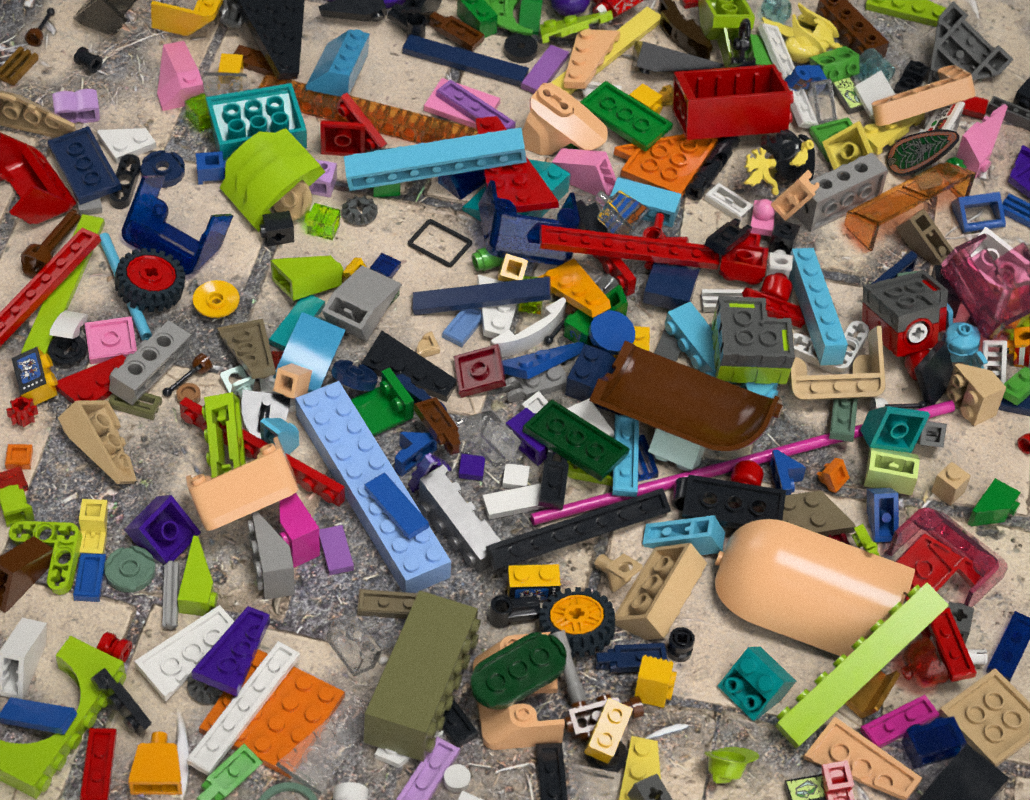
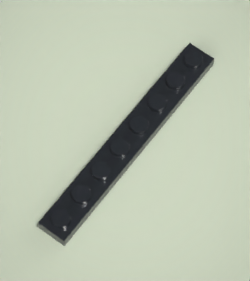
M661 488L488 545L486 550L495 571L669 513L671 508L665 492Z

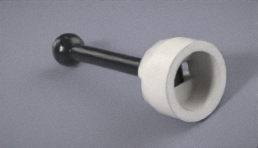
M874 397L870 400V410L884 406L920 409L927 407L925 401L911 404H888L884 398Z

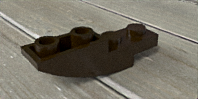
M659 0L658 12L661 15L660 28L688 54L710 60L713 46L711 41L703 34L702 28L697 25L694 19L686 20L685 16L678 10L675 1Z

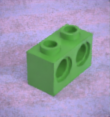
M846 46L809 57L810 65H820L829 81L828 84L860 74L859 54Z

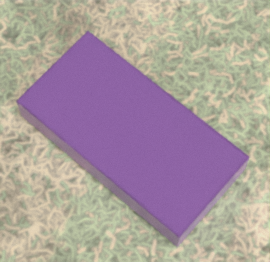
M343 526L319 529L320 544L329 575L353 571L354 564Z

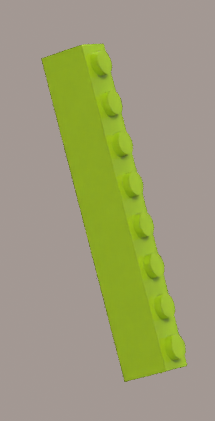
M928 583L922 588L917 584L907 594L910 599L902 605L898 602L888 612L891 615L889 619L885 622L880 619L870 628L873 633L867 639L863 636L851 646L854 651L848 657L842 654L833 663L836 668L829 675L824 671L814 681L817 686L809 692L805 689L795 698L798 702L796 706L792 709L787 706L776 716L779 721L775 727L796 749L949 606Z

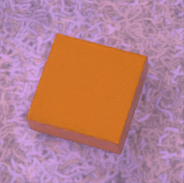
M8 444L5 460L6 469H31L33 445Z

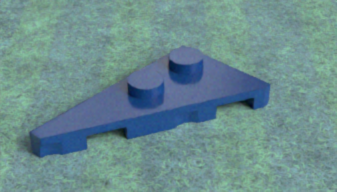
M576 342L548 350H539L536 353L503 360L504 374L528 380L580 354L584 347V342Z

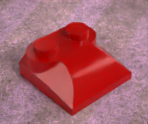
M739 243L727 254L721 256L719 274L728 281L739 280L750 285L763 282L767 268L769 248Z

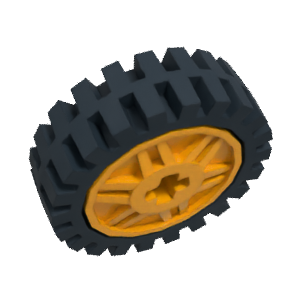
M575 587L574 592L570 588H566L564 594L561 591L555 592V597L549 596L547 602L544 601L542 608H540V632H550L552 634L565 630L572 658H574L575 653H579V658L585 657V652H588L589 656L595 655V649L601 652L604 650V645L608 646L610 640L614 638L615 612L611 601L608 602V598L605 595L601 596L600 592L595 590L592 594L590 588H585L584 592L581 591V587Z

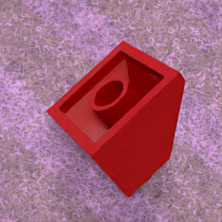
M321 120V154L348 156L365 153L364 123Z

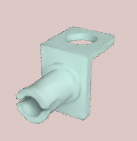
M241 365L220 374L228 393L233 392L236 396L239 395L241 400L243 390L253 391L255 379H252L250 376L247 377ZM232 374H238L242 380L230 384L228 378Z

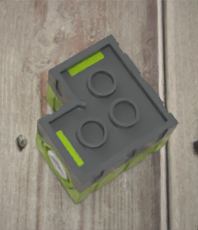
M719 296L711 323L713 350L715 351V377L723 381H731L732 383L787 384L795 359L791 318L776 319L774 317H767L766 298Z

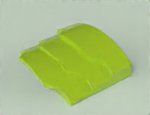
M286 128L276 133L258 132L244 142L226 160L225 179L219 188L259 232V225L263 224V215L270 214L271 211L269 209L302 179L310 186L326 171Z

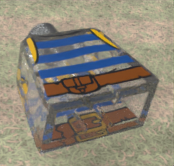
M601 190L593 199L594 202L602 207V210L597 215V219L613 234L629 235L650 210L623 191H618L610 197Z

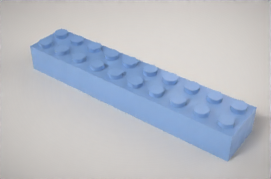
M337 381L295 398L297 418L335 481L345 486L347 501L402 592L416 593L419 590L449 579L451 576V560L430 526L408 540L364 489L365 483L385 472L420 512L341 383Z

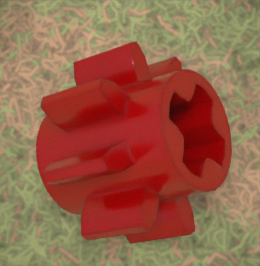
M20 396L10 401L11 408L6 409L7 416L11 418L12 425L18 424L25 427L31 422H35L34 415L38 414V408L34 405L32 398L28 400Z

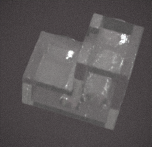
M492 410L461 418L456 422L461 442L459 447L460 455H470L479 452L493 467L512 462L521 440Z

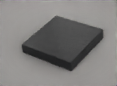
M938 341L914 369L923 400L927 406L935 405L946 392L954 369L947 344L943 341Z

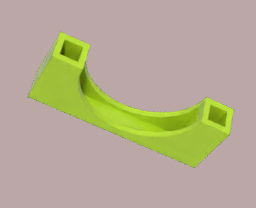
M72 636L67 639L56 654L58 669L69 675L81 692L80 703L76 711L77 716L64 735L57 733L45 740L25 744L0 740V781L35 799L38 798L41 792H45L49 788L53 775L57 770L60 771L64 767L67 756L72 749L75 750L79 746L82 735L87 728H92L95 724L100 710L108 706V697L102 691H97L90 679L104 668L107 669L117 683L120 682L123 685L126 679L123 661Z

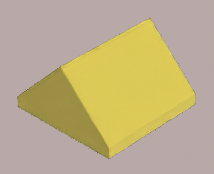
M860 121L822 142L833 170L843 164L856 160L860 156L873 153Z

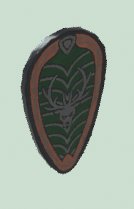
M938 129L902 137L890 147L887 154V166L897 176L913 175L945 156L954 148L960 136L956 131Z

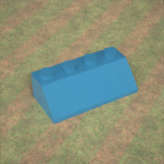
M349 29L327 43L306 84L305 90L339 97L346 92L350 94L368 56L370 33Z

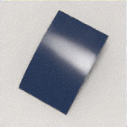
M654 262L644 291L643 303L673 310L690 301L692 302L701 268Z

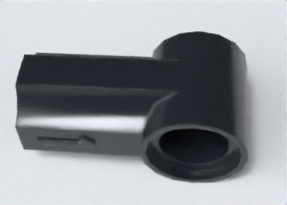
M397 3L391 7L388 12V19L405 30L407 37L411 34L425 38L426 18L420 13H401L402 5Z
M505 595L495 596L490 604L488 620L492 626L504 628L510 622L539 619V598L530 596L510 599Z

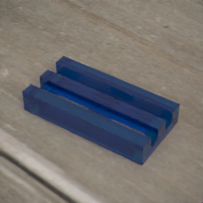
M644 434L639 435V445L651 473L647 469L639 448L638 463L643 474L640 475L638 471V481L657 478L659 472L652 454L648 452L649 446Z

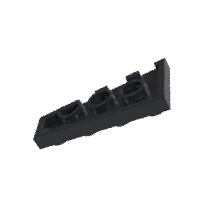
M384 331L380 332L361 365L370 368L380 377L381 371L387 368H391L396 376L404 374L406 377L411 378L412 384L425 390L429 396L436 397L445 402L448 401L457 385V379Z

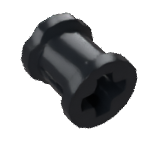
M80 47L73 58L76 64L83 65L90 73H96L101 68L103 62L101 56L93 55L85 47Z

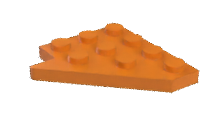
M684 134L659 139L646 152L632 143L616 146L614 148V155L627 160L621 169V176L638 183L680 193L682 198L687 184L692 183L693 176L704 164L705 159L718 143V139L686 140Z

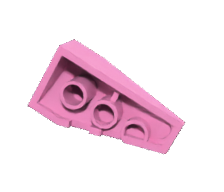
M184 41L163 45L157 90L162 111L205 103L204 85L199 70Z
M1005 104L994 110L990 117L985 116L982 123L976 122L962 136L956 157L963 160V164L967 166L964 172L974 178L981 172L985 173L991 164L989 160L1008 107Z

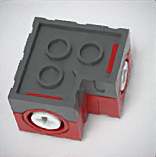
M924 270L863 285L862 322L868 325L869 331L876 326H881L883 345L888 350H891L896 357H904L914 352L933 348L938 342V332L946 330L948 290Z

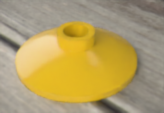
M220 280L203 283L193 294L195 309L203 316L210 318H221L230 315L237 309L240 302L238 290L232 284Z

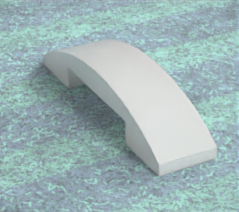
M562 297L547 306L544 318L520 333L514 335L510 330H507L491 340L490 346L499 344L502 357L524 352L540 344L546 336H550L565 315L566 299Z

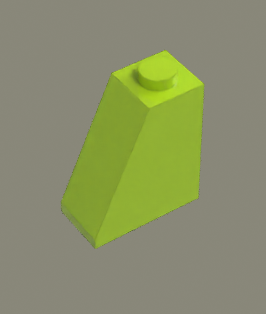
M331 255L271 260L272 281L293 301L342 285L343 267Z

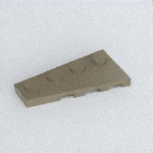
M263 319L217 328L220 339L252 379H264L271 375H276Z

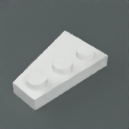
M479 274L477 277V285L503 282ZM517 304L482 307L483 336L494 339L505 331L510 330Z

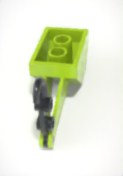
M698 0L700 27L706 38L717 40L725 68H728V65L733 63L739 64L746 61L744 55L745 51L749 49L748 38H750L755 20V15L747 1ZM729 39L732 40L733 57H732V52H731V47H730Z

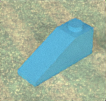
M714 515L649 523L645 526L642 544L644 547L655 548L691 543L700 555L716 554L719 551H723L725 531Z

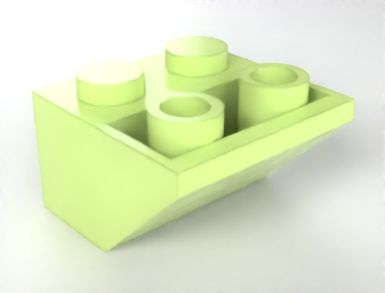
M869 447L864 487L892 488L900 494L912 496L918 479L920 462L918 455Z

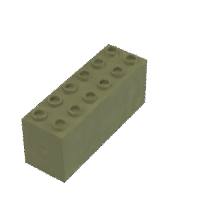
M419 590L366 709L364 743L382 749L386 748L424 762L428 752H433L437 739L434 737L436 731L441 732L445 722L443 714L445 710L450 711L454 700L453 690L459 689L462 681L460 673L462 669L466 670L468 668L471 655H469L470 649L475 650L479 640L477 632L481 620L477 619L478 608Z

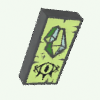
M851 77L830 83L829 86L848 114L865 110L854 91L856 84Z

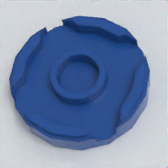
M608 310L594 317L589 326V337L594 346L597 345L598 348L608 352L610 355H618L624 341L634 342L635 329L627 316L617 311Z

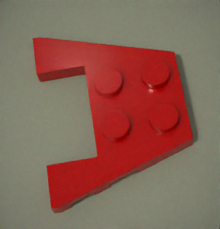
M925 533L920 535L895 561L915 569L910 591L917 584L922 588L928 583L937 592L955 572L972 589H975L991 572L985 567L981 568L972 563L973 561L969 558L951 551V548ZM905 596V602H907L910 598ZM928 626L921 632L925 640L932 636Z

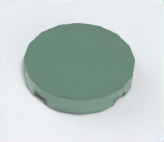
M130 546V548L125 549L124 547L118 548L109 555L105 562V576L108 584L121 592L134 593L143 590L151 584L155 577L156 565L152 554L139 546Z

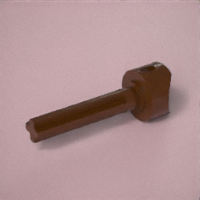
M76 210L69 211L41 245L30 244L21 253L24 274L34 278L53 258L51 253L81 219V215H78Z

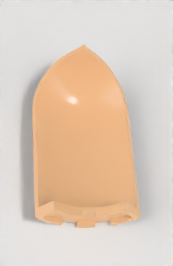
M763 519L741 526L729 539L725 551H719L715 565L719 566L715 577V589L724 605L740 618L835 655L841 656L845 654L848 657L854 651L851 646L862 636L867 639L873 633L870 628L880 619L884 622L889 619L891 615L888 612L898 602L903 605L905 596L910 591L915 569L785 521Z

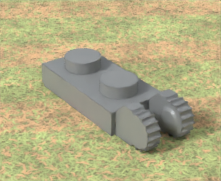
M558 364L528 380L519 377L506 379V386L501 387L503 391L512 390L506 394L507 400L511 403L523 399L527 400L538 391L545 395L566 388L567 375L561 364Z

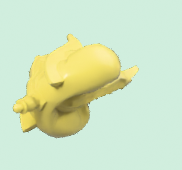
M798 3V7L802 14L797 18L795 14L792 15V27L768 20L765 17L761 19L765 24L778 26L782 37L787 38L785 45L792 62L808 63L810 62L809 57L824 53L830 49L834 50L842 47L839 43L834 42V38H839L836 27L827 19L805 8L801 3Z

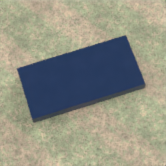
M89 126L47 141L48 147L79 205L122 190L121 183Z

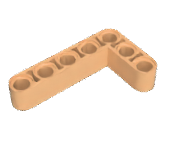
M955 65L945 66L938 69L940 81L872 102L871 106L875 124L877 126L888 125L974 97L976 93L972 74Z

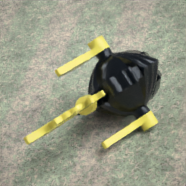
M785 129V131L781 130L780 133L778 132L772 138L769 135L761 138L760 155L757 149L751 151L756 158H750L751 154L746 156L747 160L744 168H747L748 173L753 169H756V171L750 174L749 178L744 181V184L755 186L760 184L763 179L766 183L772 185L771 192L774 196L779 193L777 182L773 179L777 172L786 180L794 181L809 170L812 173L809 180L813 179L815 170L814 143L806 135L799 134L797 137L796 134L788 129ZM766 151L771 155L768 159L764 156Z

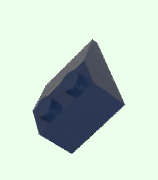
M585 344L567 377L565 395L580 401L589 399L598 378L604 377L607 372L612 374L615 371L612 365L616 358L606 351ZM593 403L596 407L615 413L617 415H623L608 408H605L603 406H600L596 403Z

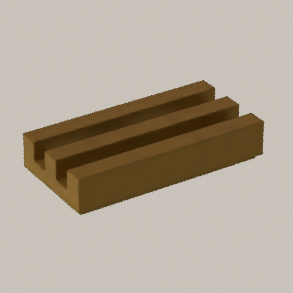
M20 46L0 67V80L14 86L39 59L38 54L35 52L31 54V51L28 49L24 51V48Z

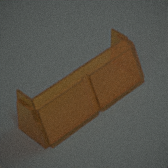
M948 162L939 163L847 211L844 225L867 250L872 252L880 225L948 189L957 198L969 196L976 172Z

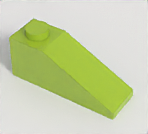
M193 536L177 599L179 613L204 616L211 611L212 607L216 608L218 593L214 592L213 580L199 537Z

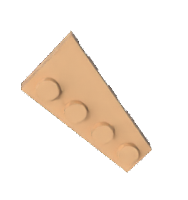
M585 29L577 32L564 78V88L586 89L595 76L597 67L603 64L605 61L604 57L607 53L611 52L614 42H618L620 39V31Z
M836 717L832 719L804 755V760L819 766L848 760L853 780L901 800H908L922 781V777Z

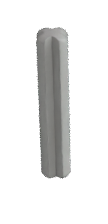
M168 561L164 565L162 626L164 629L174 630L178 626L179 563Z

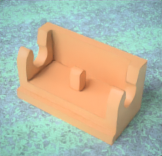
M809 170L770 204L785 221L815 196V191L819 188L818 182L814 185L810 183L809 179L812 173Z

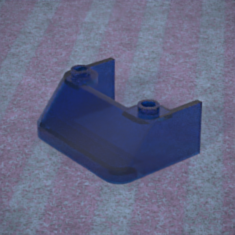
M162 175L142 176L122 227L124 241L140 251L142 248H147V251L150 252L152 248L156 249L158 254L161 250L164 251L166 257L171 254L174 256L173 261L177 259L180 262V266H183L185 275L195 274L221 248L234 215L230 213L211 215L205 232L198 241L165 222L169 212L168 206L163 200L157 198L165 177Z
M490 180L478 206L485 247L491 255L504 258L506 254L529 262L558 266L572 259L573 252L540 249L539 230L541 225L578 229L580 218L575 193L570 192L557 214V220L517 214L516 206L510 200L498 198L495 181Z

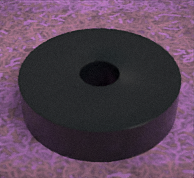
M513 34L504 42V54L512 62L528 63L537 56L538 44L531 36Z

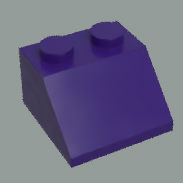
M172 495L156 496L124 529L137 546L146 549L152 554L154 559L164 565L168 561H174L192 543L193 536H198L201 533Z

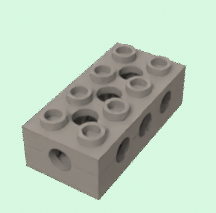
M873 153L860 156L848 164H843L833 171L823 173L820 177L810 181L813 185L818 182L819 188L815 191V196L795 212V216L812 232L880 200L888 169Z

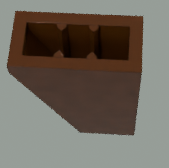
M34 536L0 556V610L4 613L9 611L49 569L53 548Z

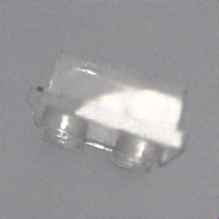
M204 72L205 106H207L206 97L250 90V83H247V74Z

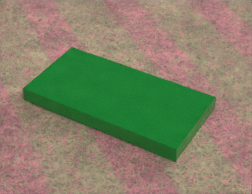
M604 81L580 101L609 129L645 152L668 133L673 126L672 122L607 81Z

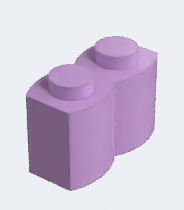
M82 89L76 92L60 91L52 94L55 114L72 123H90L100 120L97 90Z

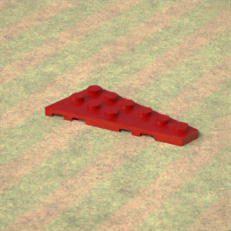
M498 116L475 118L477 134L507 130ZM527 157L526 163L483 169L491 216L559 208V201Z

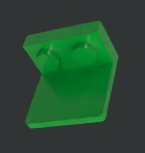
M391 368L381 371L380 387L351 399L373 436L414 418V400Z

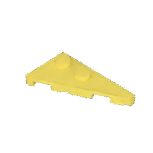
M925 113L888 125L877 126L876 124H868L864 126L863 129L872 151L877 155L881 154L884 146H891L896 140L909 132L910 126L919 125L924 120Z

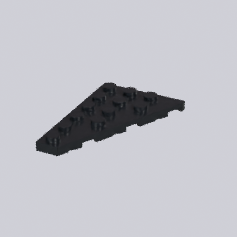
M233 0L277 80L297 79L300 68L305 0Z

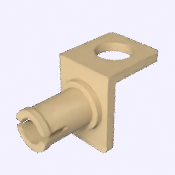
M624 553L614 561L604 554L599 555L595 560V568L607 574L610 589L613 592H616L628 583L631 577L643 569L641 563Z

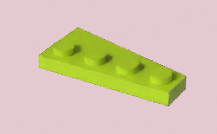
M867 0L865 10L937 27L938 17L946 9L929 0Z

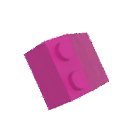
M296 493L280 500L281 533L279 535L290 546L293 566L295 568L320 556L319 527Z

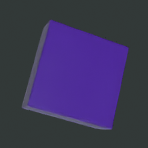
M461 454L459 478L483 481L486 456Z

